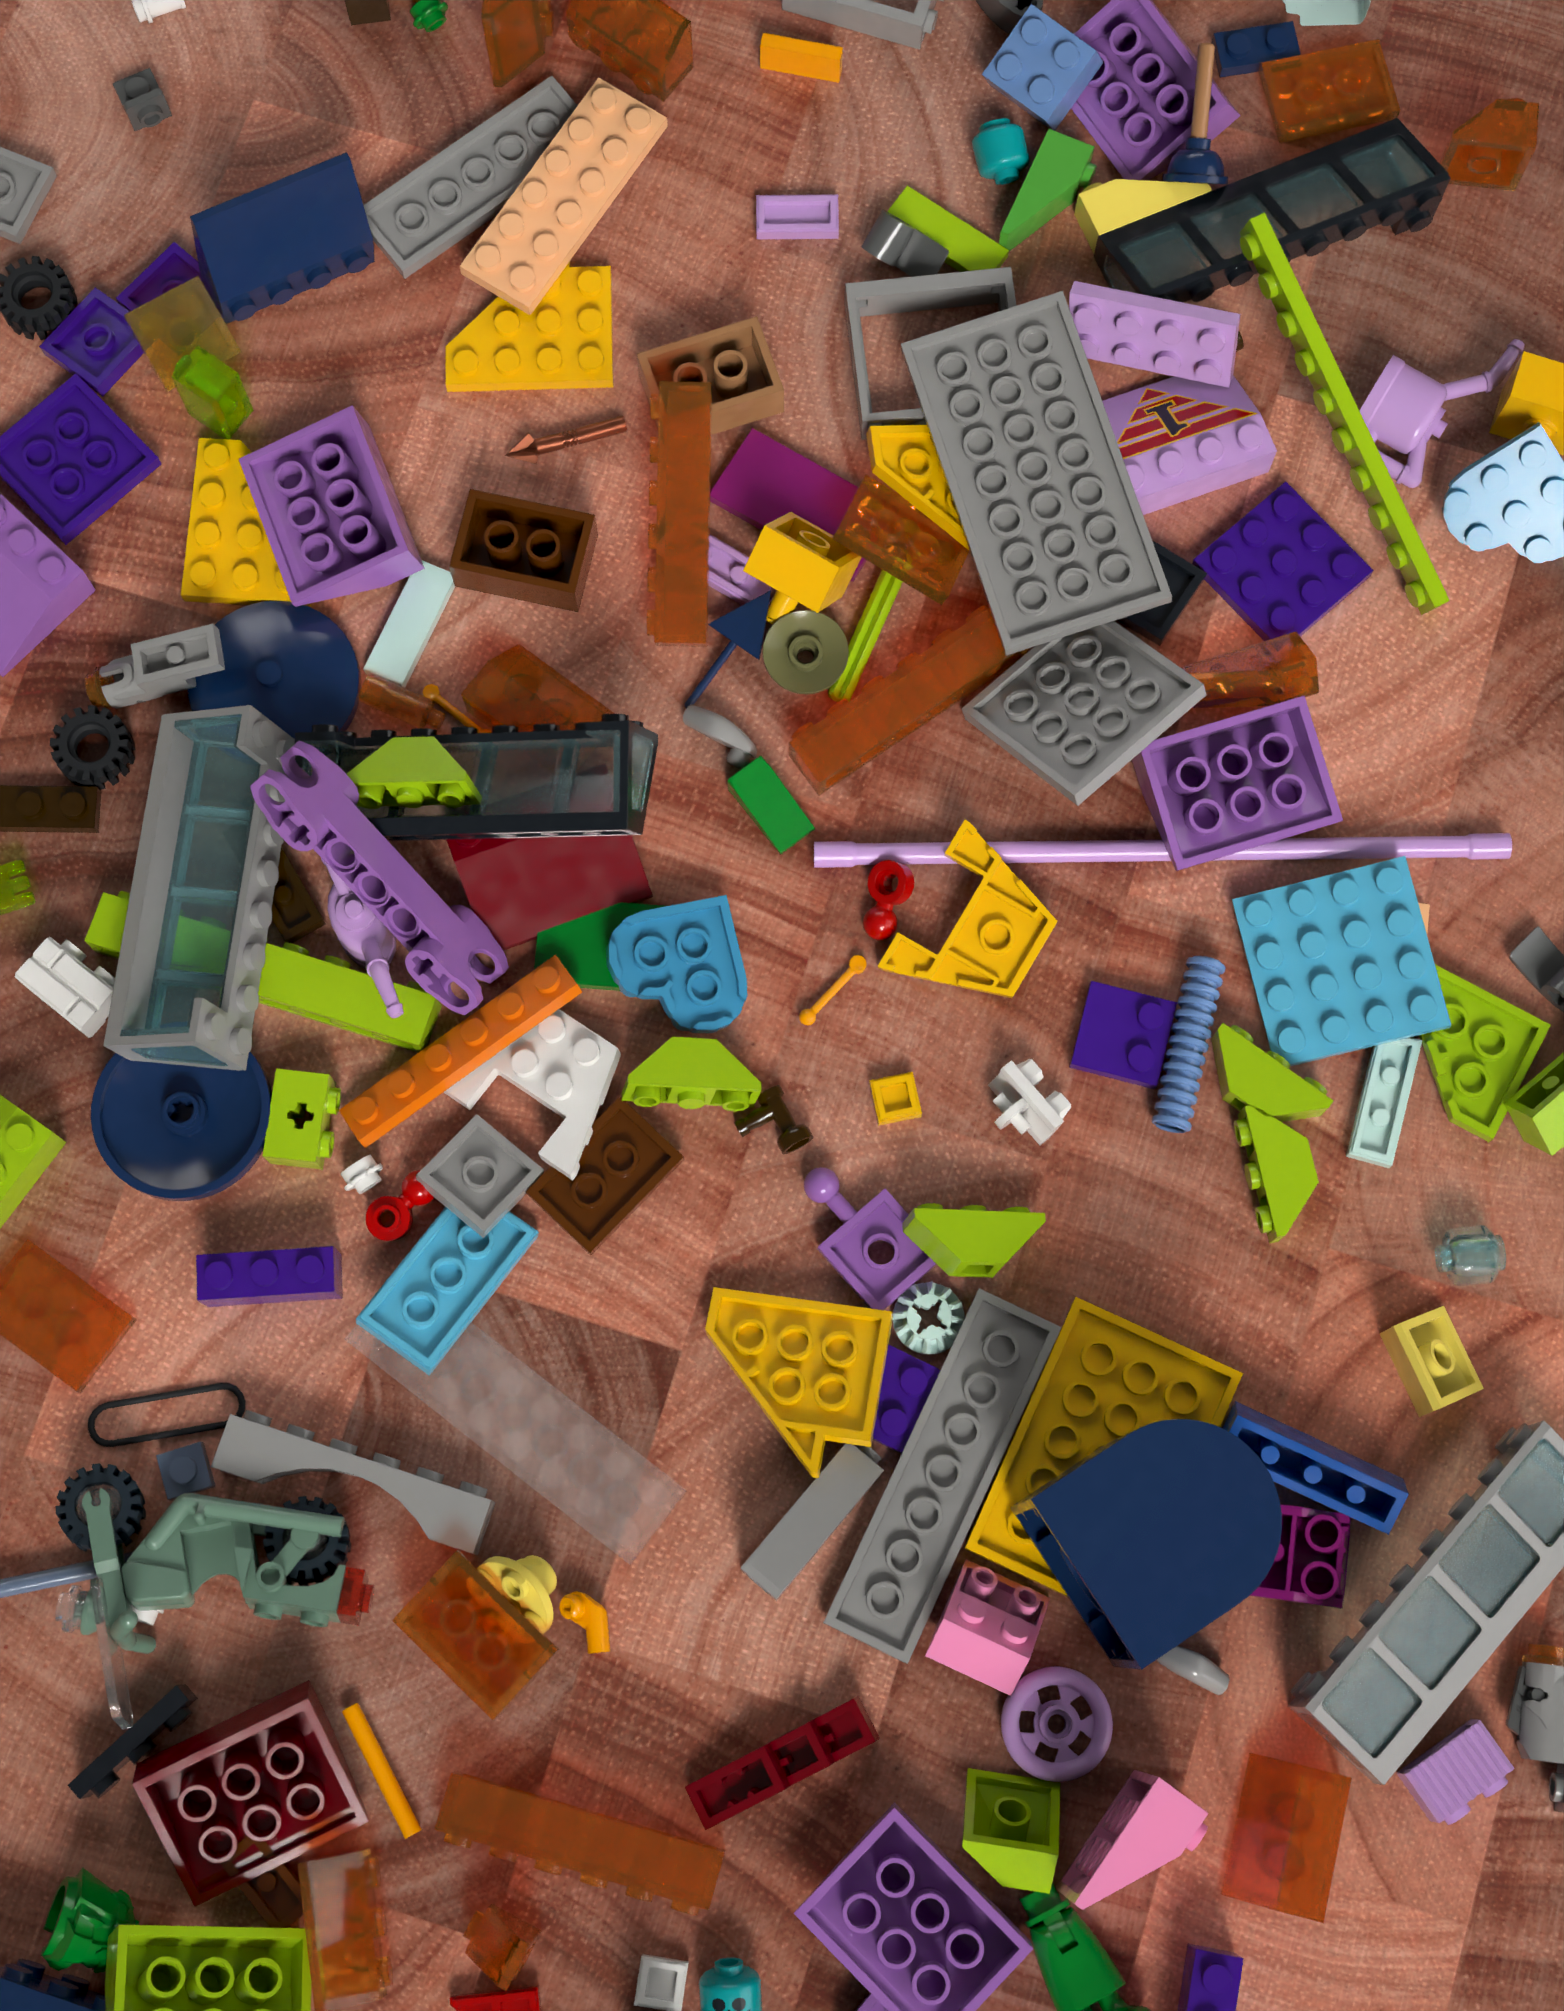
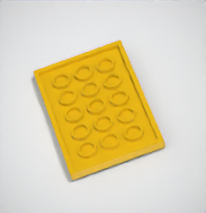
M1075 1297L964 1549L1068 1597L1010 1507L1100 1447L1148 1424L1171 1419H1191L1221 1427L1243 1373Z

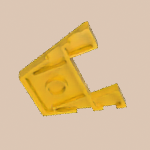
M964 820L944 856L982 877L980 885L939 954L929 951L897 932L878 964V968L885 972L1013 998L1058 921L1023 881L1019 880L1003 862L1000 855L987 844L976 828L970 822Z

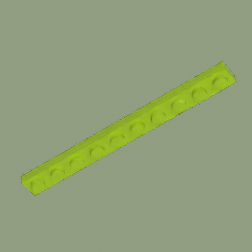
M1265 212L1249 219L1239 232L1241 236V250L1247 260L1253 261L1259 273L1258 284L1266 299H1271L1278 313L1276 320L1279 330L1284 337L1290 338L1296 351V365L1303 376H1308L1314 389L1313 399L1315 405L1322 415L1327 416L1333 428L1331 432L1333 443L1340 453L1345 454L1351 466L1350 477L1352 483L1359 492H1363L1370 506L1368 514L1373 526L1378 531L1381 530L1388 544L1386 548L1388 558L1396 569H1400L1406 582L1405 593L1413 607H1418L1421 615L1430 612L1450 601Z

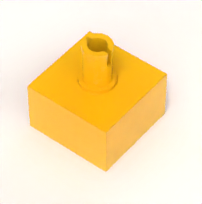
M1524 351L1502 389L1489 433L1512 439L1540 422L1558 453L1564 456V363Z
M789 512L764 525L743 571L776 589L769 604L766 620L774 624L781 617L794 612L798 602L818 613L842 598L864 552L793 512Z

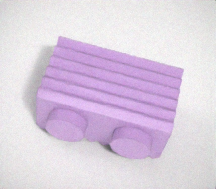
M1470 1719L1398 1771L1397 1775L1431 1822L1440 1823L1445 1820L1447 1825H1450L1464 1817L1471 1810L1467 1803L1477 1795L1482 1793L1486 1798L1508 1784L1505 1775L1513 1771L1514 1767L1481 1720Z

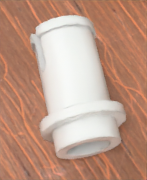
M131 0L139 22L147 20L149 24L153 23L152 18L186 8L184 0Z

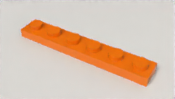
M554 955L339 1109L340 1114L357 1140L364 1148H367L581 994L582 990L558 957Z

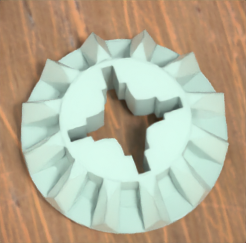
M933 1281L912 1285L905 1293L899 1296L893 1310V1326L898 1338L906 1347L920 1354H938L952 1347L965 1319L962 1302L949 1287ZM937 1302L941 1303L938 1308L937 1319L941 1321V1325L946 1329L944 1330L940 1326L929 1325L927 1329H923L918 1334L917 1330L920 1327L921 1316L917 1314V1310L913 1308V1305L918 1309L929 1310Z

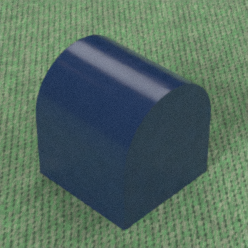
M1191 1419L1163 1420L1148 1424L1100 1447L1010 1507L1113 1667L1141 1670L1249 1597L1270 1571L1278 1552L1282 1531V1512L1277 1489L1269 1471L1258 1455L1246 1443L1227 1430L1210 1423Z

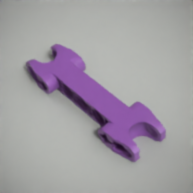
M302 741L295 743L280 757L282 768L287 776L281 772L268 769L250 785L253 798L258 807L266 816L272 828L293 849L299 851L314 849L409 951L405 959V965L413 979L427 993L448 1009L465 1016L483 1000L482 990L476 979L491 984L509 968L504 951L488 927L473 911L462 905H452L449 907L355 806L359 800L358 789L337 764L310 744ZM295 755L305 757L310 762L313 769L311 776L298 766ZM265 784L274 786L286 801L278 802L269 797ZM484 953L494 961L495 968L485 967L475 954ZM454 981L468 994L469 1000H462L456 997L451 990V982Z

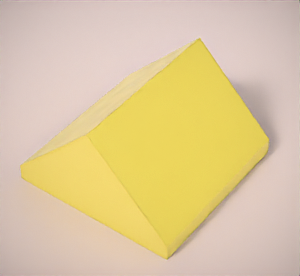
M1444 1306L1401 1322L1380 1333L1419 1417L1484 1389Z

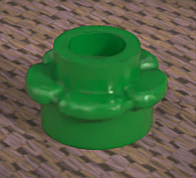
M440 0L418 1L410 9V14L414 19L413 26L417 29L424 28L426 32H432L441 27L447 20L445 17V11L448 10L447 3H441Z

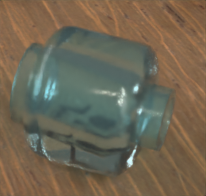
M1488 1226L1451 1228L1445 1232L1442 1245L1435 1247V1262L1440 1273L1446 1272L1450 1282L1456 1286L1486 1284L1494 1282L1499 1271L1505 1269L1506 1251L1502 1237L1494 1235Z

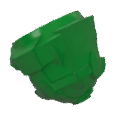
M84 1868L79 1871L76 1877L67 1876L62 1880L47 1914L43 1929L52 1933L48 1943L43 1947L41 1956L51 1968L57 1971L66 1969L74 1963H81L87 1968H92L94 1973L105 1972L108 1936L118 1925H139V1920H135L134 1907L129 1895L121 1889L119 1891L111 1889Z

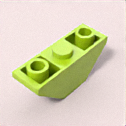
M434 736L392 738L347 773V776L354 782L359 792L357 806L367 809H378L381 806L420 808L421 806L445 805L457 808L462 805L481 804L482 800L481 794L467 772Z
M1222 1023L1211 1038L1222 1100L1239 1112L1244 1106L1250 1105L1266 1117L1273 1116L1277 1120L1285 1122L1319 1117L1334 1101L1326 1096L1327 1090L1319 1082L1310 1077L1302 1079L1289 1069L1290 1064L1285 1058L1273 1051L1266 1053L1252 1043L1254 1041L1253 1037L1244 1029L1236 1025L1229 1027Z
M672 1036L628 1075L622 1090V1101H634V1104L642 1107H652L660 1103H673L685 1109H698L704 1105L722 1106L727 1111H743L748 1107H754L761 1093V1082L717 1039Z
M1252 1104L1244 1106L1238 1113L1239 1120L1234 1121V1132L1238 1145L1240 1147L1245 1146L1249 1163L1244 1165L1245 1177L1249 1189H1256L1260 1204L1259 1207L1255 1208L1257 1225L1261 1233H1267L1270 1244L1278 1242L1286 1236L1319 1181L1308 1138Z
M927 1203L914 1208L902 1223L903 1233L948 1276L993 1278L1046 1222L1045 1213L1030 1212L1026 1207H1010L1003 1211H987L986 1207L982 1205H968L958 1210L943 1209V1206L940 1204Z

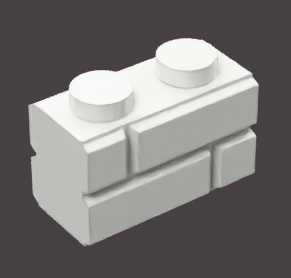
M51 937L46 938L34 951L33 956L28 958L19 968L14 977L88 1038L93 1037L109 1016L115 978L101 966H98L93 972L83 964L82 961L87 956L69 940L66 939L60 945Z

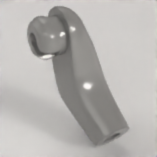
M690 705L686 708L683 715L685 725L731 748L726 757L728 763L742 769L749 764L751 757L756 758L757 748L755 744L733 722L722 715L695 705Z
M1176 1646L1156 1660L1175 1674L1216 1695L1223 1694L1228 1687L1229 1675L1198 1652Z

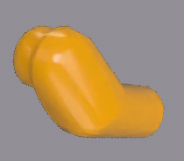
M574 1591L565 1595L559 1603V1611L565 1619L572 1620L586 1630L588 1654L610 1652L608 1616L605 1607L583 1592Z

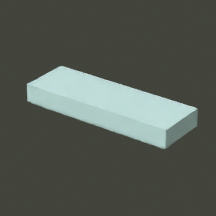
M423 560L422 563L425 569L409 576L363 668L365 674L402 690L405 689L455 588L451 572Z
M1410 1037L1372 1047L1346 1157L1385 1168H1390L1393 1165L1422 1040Z

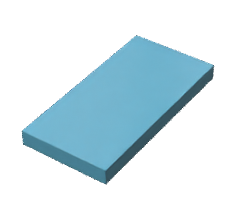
M445 1207L357 1316L356 1324L430 1376L537 1239L539 1232L509 1211L482 1238Z

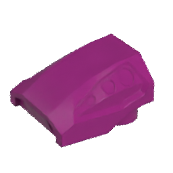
M1280 1504L1282 1531L1278 1552L1267 1576L1250 1596L1343 1609L1351 1517L1343 1513Z

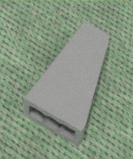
M844 1444L822 1470L819 1478H816L741 1566V1571L777 1601L883 1473L884 1470L877 1465L882 1458L870 1447Z

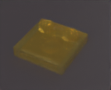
M199 276L123 316L167 393L241 353L239 346Z

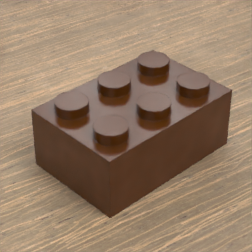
M470 489L449 565L455 587L579 612L598 538L595 515Z

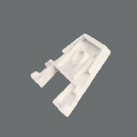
M558 1009L443 1093L468 1110H471L495 1078L500 1075L564 1118V1121L538 1154L543 1161L573 1181L578 1174L580 1168L579 1160L585 1145L589 1144L593 1133V1122L599 1106L604 1103L621 1053L616 1046Z

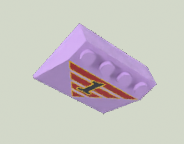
M1234 375L1229 388L1174 376L1102 401L1143 515L1268 473L1277 452L1261 413Z

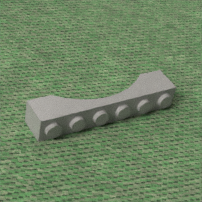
M249 1410L245 1411L243 1418L232 1414L229 1415L211 1465L212 1468L260 1484H265L283 1476L304 1472H338L361 1477L380 1486L398 1499L416 1518L429 1540L478 1556L496 1503L485 1498L488 1489L465 1481H461L460 1487L457 1489L442 1484L443 1474L422 1467H418L416 1475L399 1470L401 1461L375 1452L373 1460H369L355 1455L358 1446L334 1438L331 1439L330 1445L326 1446L312 1441L315 1432L291 1424L288 1425L287 1431L284 1432L269 1427L272 1418Z

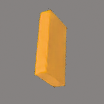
M769 33L762 34L760 43L761 69L840 82L843 58L842 47Z

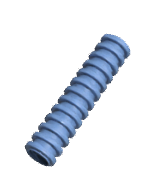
M1193 956L1186 960V966L1189 970L1184 972L1183 978L1186 983L1182 984L1180 988L1181 993L1184 995L1179 997L1177 1001L1181 1009L1175 1011L1174 1017L1178 1022L1172 1025V1031L1175 1033L1174 1036L1169 1038V1044L1172 1046V1049L1167 1050L1166 1057L1169 1059V1062H1165L1163 1070L1167 1073L1160 1079V1083L1164 1087L1158 1090L1157 1096L1161 1100L1156 1102L1154 1107L1158 1114L1154 1115L1151 1121L1157 1128L1168 1132L1185 1133L1189 1132L1192 1127L1188 1120L1193 1118L1195 1113L1191 1108L1192 1105L1197 1103L1198 1099L1194 1092L1200 1090V1084L1197 1082V1079L1203 1076L1200 1066L1205 1064L1206 1058L1203 1056V1053L1207 1052L1209 1048L1208 1043L1205 1041L1210 1039L1212 1034L1208 1027L1214 1024L1215 1019L1211 1014L1217 1011V1005L1214 1001L1219 999L1220 992L1217 988L1221 987L1223 983L1222 978L1219 976L1226 969L1225 965L1219 960L1207 956Z

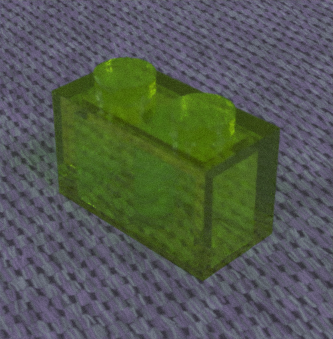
M199 345L190 355H185L178 361L171 378L188 414L223 439H230L254 411L238 372Z

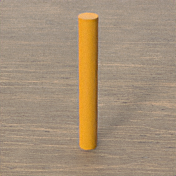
M359 1703L344 1709L342 1714L404 1838L407 1839L422 1829Z

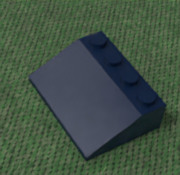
M347 152L190 216L202 285L215 305L224 325L235 320H246L253 316L256 311L273 304H284L291 300L294 295L311 288H322L337 277L347 273H358L369 264L375 262L373 237L352 162Z

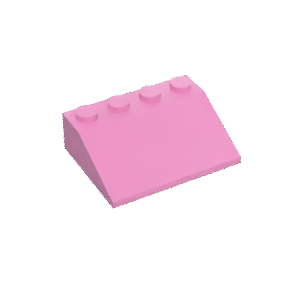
M1134 1770L1055 1888L1083 1910L1181 1856L1185 1848L1192 1852L1208 1829V1826L1203 1821L1209 1813L1160 1777Z

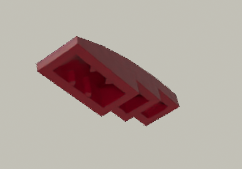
M858 1695L685 1786V1789L704 1829L707 1830L876 1742L880 1737Z

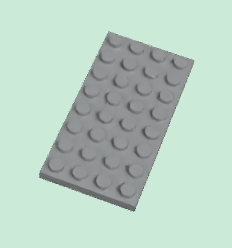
M1063 291L901 343V351L1005 655L1172 602V594Z

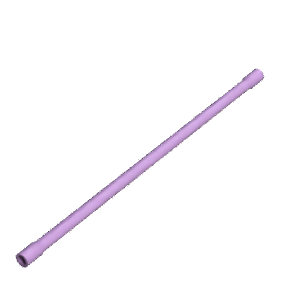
M1474 833L1466 836L1285 838L1212 861L1385 859L1406 856V858H1468L1471 860L1510 859L1512 839L1510 833ZM1163 840L987 842L1000 855L1004 863L1171 861ZM814 842V868L876 865L884 860L903 864L958 863L944 856L951 842Z

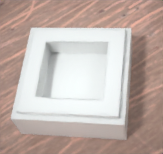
M642 1954L634 2006L666 2011H682L689 1961Z

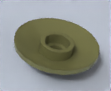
M810 610L795 611L781 617L769 629L763 644V660L770 677L780 687L797 694H815L828 689L843 674L848 661V643L843 630L830 617ZM802 651H809L814 658L809 663H802L797 656Z

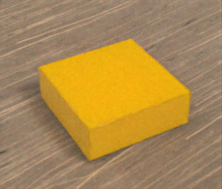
M913 1072L869 1080L878 1126L922 1117Z

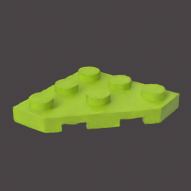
M1435 964L1451 1027L1422 1034L1419 1037L1422 1040V1045L1448 1120L1490 1142L1494 1139L1507 1113L1504 1103L1518 1091L1551 1024Z

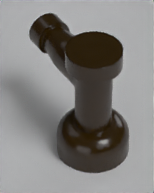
M776 1085L759 1095L757 1099L761 1105L759 1108L753 1110L744 1119L741 1117L734 1121V1124L741 1136L744 1137L751 1133L750 1130L774 1120L781 1132L777 1139V1145L782 1154L785 1155L805 1146L814 1136L806 1125H797L781 1098L784 1092L780 1085Z

